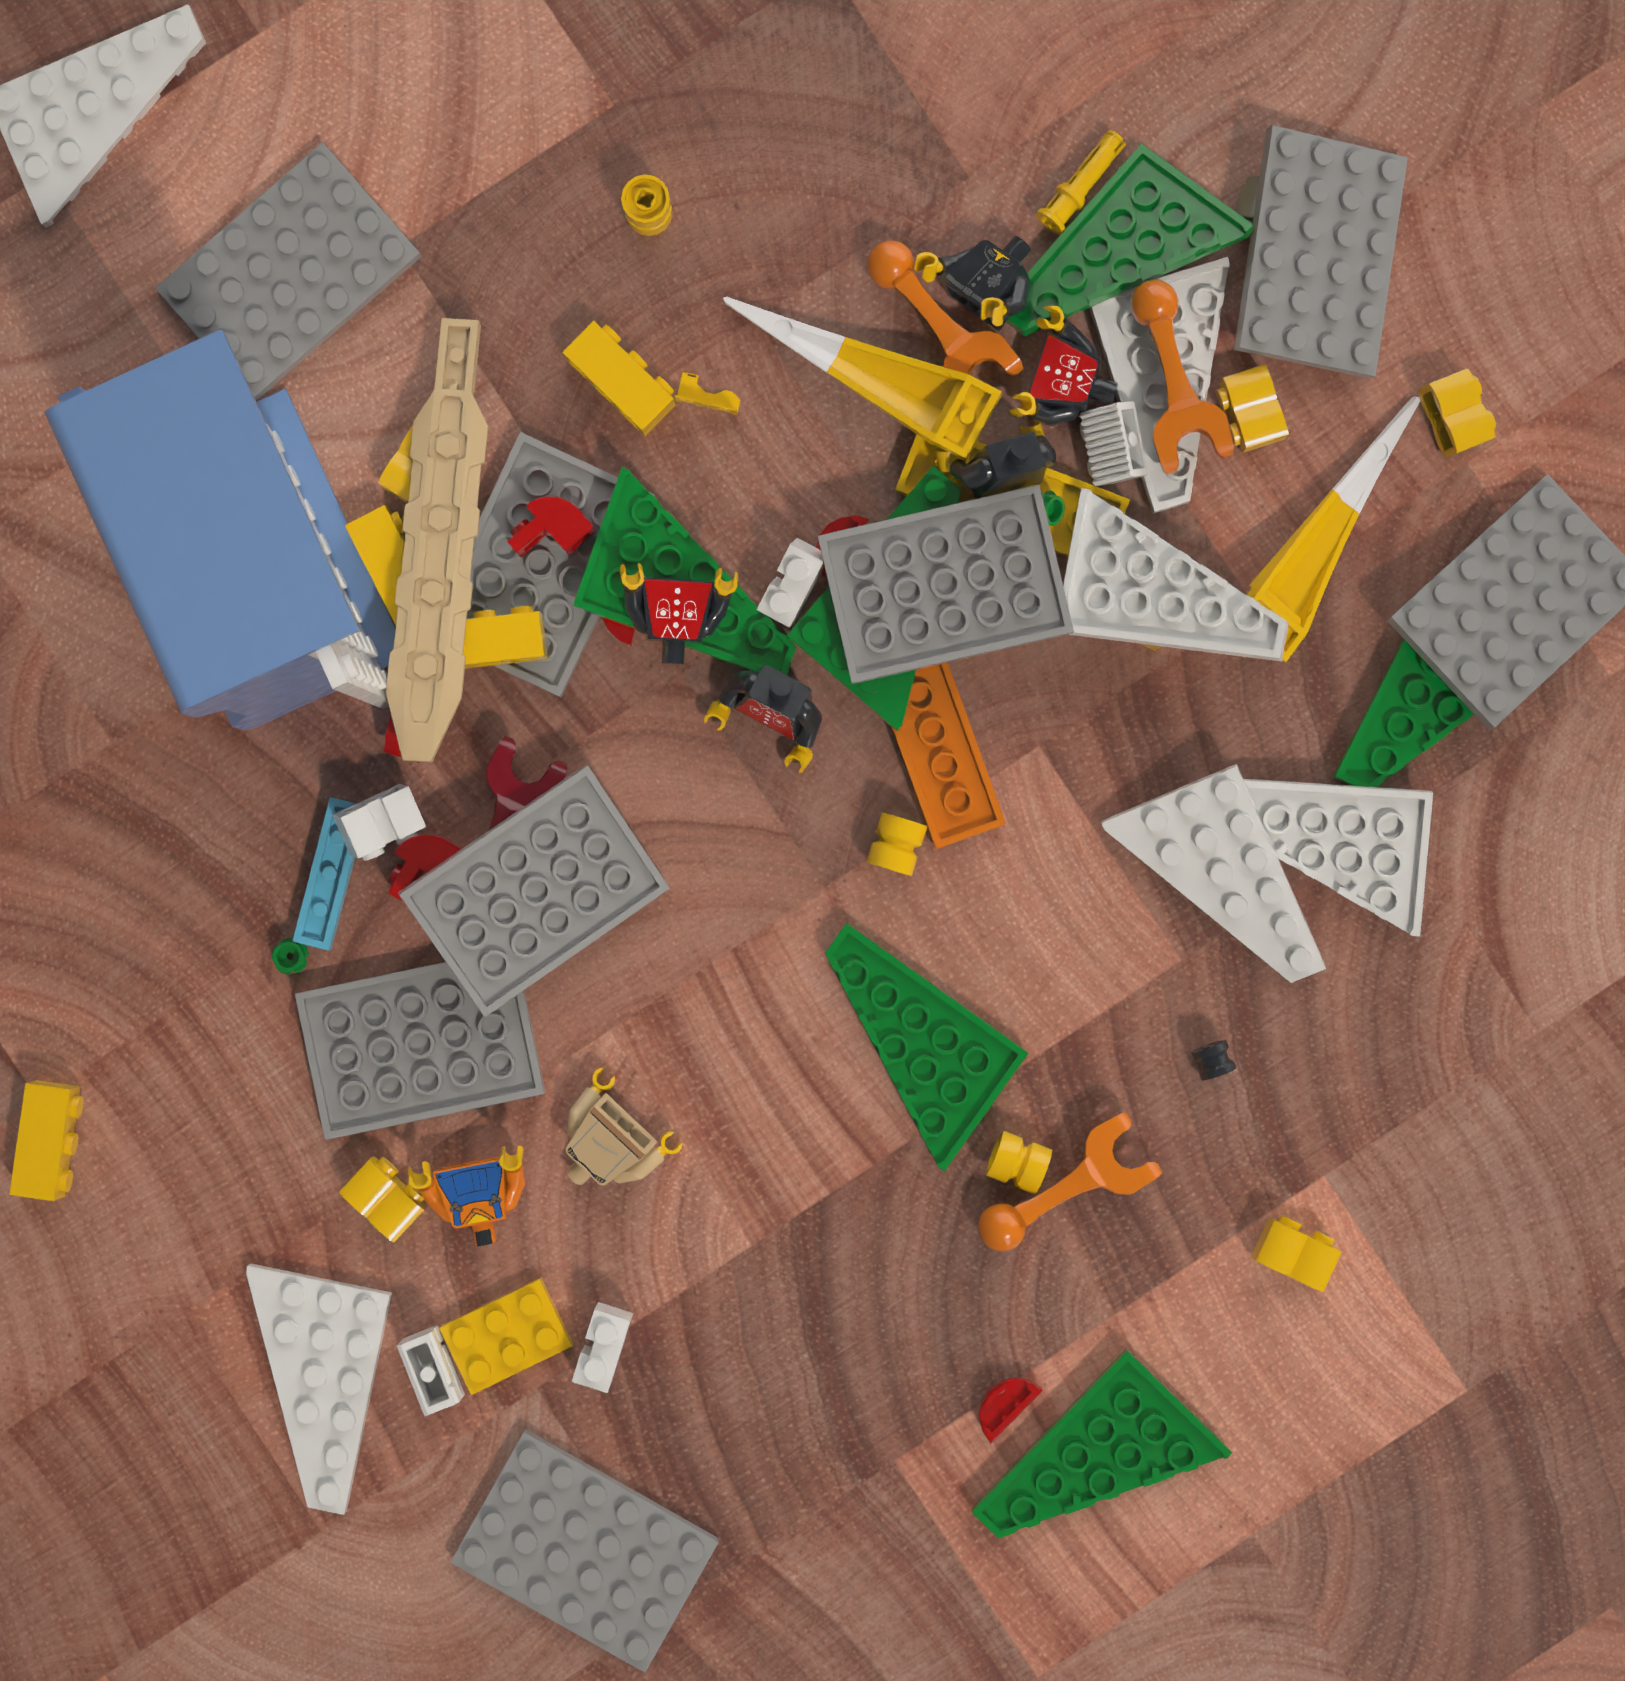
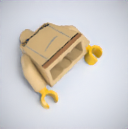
M599 1068L594 1072V1084L591 1088L587 1087L569 1111L566 1134L571 1141L565 1151L574 1160V1163L567 1169V1174L578 1185H583L590 1177L602 1186L612 1180L619 1184L641 1180L664 1161L663 1156L667 1153H678L683 1145L680 1142L675 1148L667 1149L665 1147V1140L674 1133L673 1131H667L660 1136L659 1146L657 1148L653 1147L657 1141L607 1093L601 1098L600 1093L610 1090L615 1084V1076L612 1077L608 1085L601 1086L598 1084L597 1078L604 1068Z

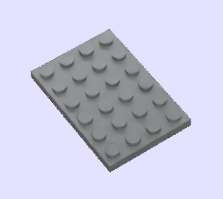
M1275 125L1266 129L1253 217L1254 231L1250 237L1234 350L1368 379L1376 376L1408 157Z
M322 142L155 287V289L199 339L220 329L224 331L255 401H257L417 262L422 255Z
M520 432L480 516L478 536L474 538L470 582L473 583L471 610L467 611V619H473V612L495 610L496 616L511 614L510 608L533 606V612L539 611L543 615L548 659L494 665V667L562 698L600 617L573 607V603L618 477ZM542 497H559L571 502L582 512L597 531L569 556L550 534L522 558L507 543L512 538L511 530L525 519L530 522L535 518L526 505Z
M1547 474L1387 621L1490 731L1625 607V555Z
M1040 485L818 536L852 684L1073 634L1074 632Z
M584 765L398 892V894L480 1012L486 1017L670 888L589 766Z
M443 962L295 994L325 1140L546 1093L525 990L484 1017L448 964Z
M525 1429L450 1563L645 1673L719 1543V1538Z

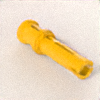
M1107 130L1100 142L1078 167L1073 176L1067 182L1059 184L1055 188L1056 194L1046 207L1040 208L1036 212L1037 219L1048 230L1061 235L1065 230L1064 224L1072 214L1084 207V197L1126 146V142L1123 141V138L1118 133Z

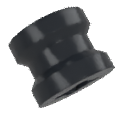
M1226 1040L1209 1043L1191 1052L1193 1059L1199 1062L1201 1068L1199 1076L1202 1081L1225 1075L1236 1069L1235 1062L1228 1057L1227 1050L1229 1046Z

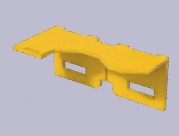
M682 372L678 394L675 395L676 402H684L696 405L697 407L702 406L715 411L719 410L737 415L740 399L732 391L724 390L716 394L705 392L697 384L699 375Z

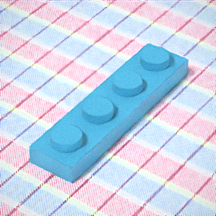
M333 797L329 798L293 942L328 951L332 950L355 857L351 856L348 852L332 814L356 803Z

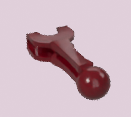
M504 736L500 740L486 769L488 784L496 796L489 830L564 780L567 773V763L560 760L554 761L549 765L546 773L539 781L533 783L521 782L514 776L511 768L513 755L516 751V743L513 738Z

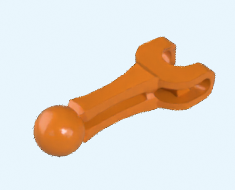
M888 240L879 243L872 249L867 261L869 276L880 287L896 289L927 321L946 353L943 367L969 375L976 365L984 361L996 363L1009 375H1017L1024 369L1020 358L1000 334L991 331L971 333L952 320L936 304L914 273V257L906 245L898 241Z
M1149 280L1136 288L1131 297L1130 308L1135 320L1140 325L1149 328V334L1157 349L1164 373L1167 391V410L1156 423L1153 432V443L1162 471L1169 475L1178 470L1177 445L1180 439L1189 433L1200 432L1207 436L1214 447L1215 454L1222 458L1233 456L1234 444L1225 412L1214 404L1199 400L1185 374L1174 335L1173 319L1179 307L1176 291L1170 284L1162 280Z
M1120 1113L1091 1130L1085 1141L1084 1160L1057 1184L1015 1206L998 1203L988 1207L982 1213L978 1222V1232L983 1243L995 1251L1004 1252L1012 1250L1022 1242L1026 1226H1030L1042 1214L1067 1199L1100 1187L1115 1194L1129 1195L1157 1179L1163 1170L1156 1162H1147L1140 1167L1129 1169L1122 1167L1114 1158L1112 1151L1114 1141L1122 1133L1129 1130L1132 1123L1128 1113Z

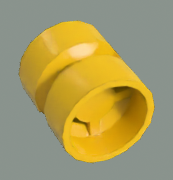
M644 174L636 176L627 182L622 191L621 201L626 221L631 229L645 236L658 235L666 230L671 222L673 211L668 188L663 181L655 176Z
M882 812L876 829L880 839L872 843L866 862L912 876L918 858L913 851L914 848L922 845L927 826Z
M1002 1130L992 1150L985 1175L1004 1183L1012 1178L1016 1187L1035 1195L1048 1169L1052 1149L1037 1143L1024 1146L1022 1137Z

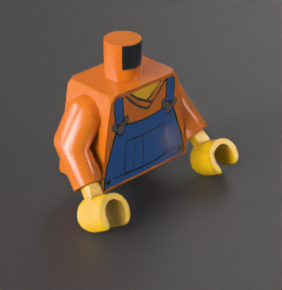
M502 1146L500 1156L440 1167L433 1172L434 1178L431 1176L430 1164L424 1161L422 1162L424 1172L422 1174H416L412 1171L411 1167L408 1168L409 1184L413 1188L418 1189L426 1203L443 1221L451 1223L454 1229L471 1226L475 1246L489 1245L497 1242L493 1222L506 1219L509 1216V1212L517 1207L525 1186L522 1164L524 1149L522 1146H518L517 1155H509L505 1151V1146Z

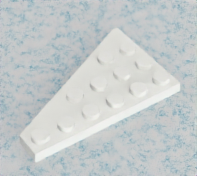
M185 5L0 85V130L39 221L45 228L54 224L52 220L69 200L72 202L76 198L82 185L89 182L108 160L106 156L122 137L125 139L131 133L135 122L142 119L161 97L160 93L175 75H180L185 69L187 61L191 57L196 56L206 44L189 5Z
M1228 257L1153 279L1162 280L1170 284L1177 293L1179 307L1173 319L1177 349L1190 385L1199 400L1207 402V392L1210 386V374L1214 351L1216 350L1227 273L1230 266ZM1135 287L1089 309L1111 380L1118 383L1116 390L1118 402L1134 401L1148 470V475L1141 478L1152 513L1154 514L1190 502L1201 433H1189L1180 439L1177 445L1178 470L1175 473L1166 475L1162 471L1153 443V432L1156 423L1167 410L1166 384L1157 349L1149 334V328L1140 325L1131 312L1130 302L1137 288Z
M1081 488L1063 585L1074 630L1073 634L1068 635L1282 662L1288 623L1285 619L1273 611H1269L1260 605L1258 601L1245 595L1230 585L1225 579L1205 566L1200 565L1191 559L1190 556L1181 550L1179 551L1136 520L1129 518L1121 510L1093 494L1091 490Z
M1237 764L1102 820L1101 823L1106 832L1289 982L1292 983L1326 969L1323 958Z
M1244 779L1278 859L1325 884L1347 899L1406 931L1411 936L1420 937L1433 801L1432 791Z
M249 1264L246 1275L307 1507L345 1515L349 1504L392 1292Z

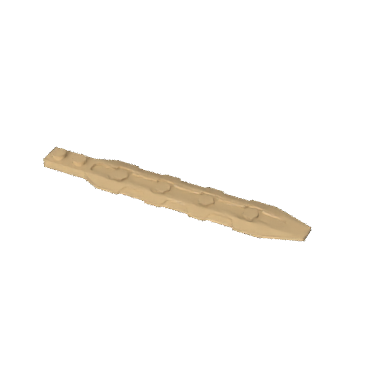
M441 319L435 388L413 422L410 458L413 460L409 503L405 504L402 529L405 532L401 576L397 578L395 604L398 606L394 650L390 652L388 687L386 688L392 720L402 760L433 762L462 700L466 657L463 656L467 611L471 610L473 583L470 582L474 538L478 536L480 510L477 508L481 466L485 463L489 428L474 398L481 331L479 320Z

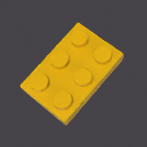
M541 1277L439 1327L471 1395L573 1346L567 1329Z

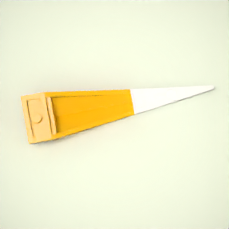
M730 297L723 298L725 304L924 440L965 461L970 456L1002 396V391L969 374L853 340Z
M1414 396L1405 404L1250 583L1249 587L1251 589L1247 596L1252 597L1260 605L1269 611H1273L1288 623L1282 658L1283 662L1288 661L1307 635L1329 579L1354 524L1390 454L1418 407L1420 397Z

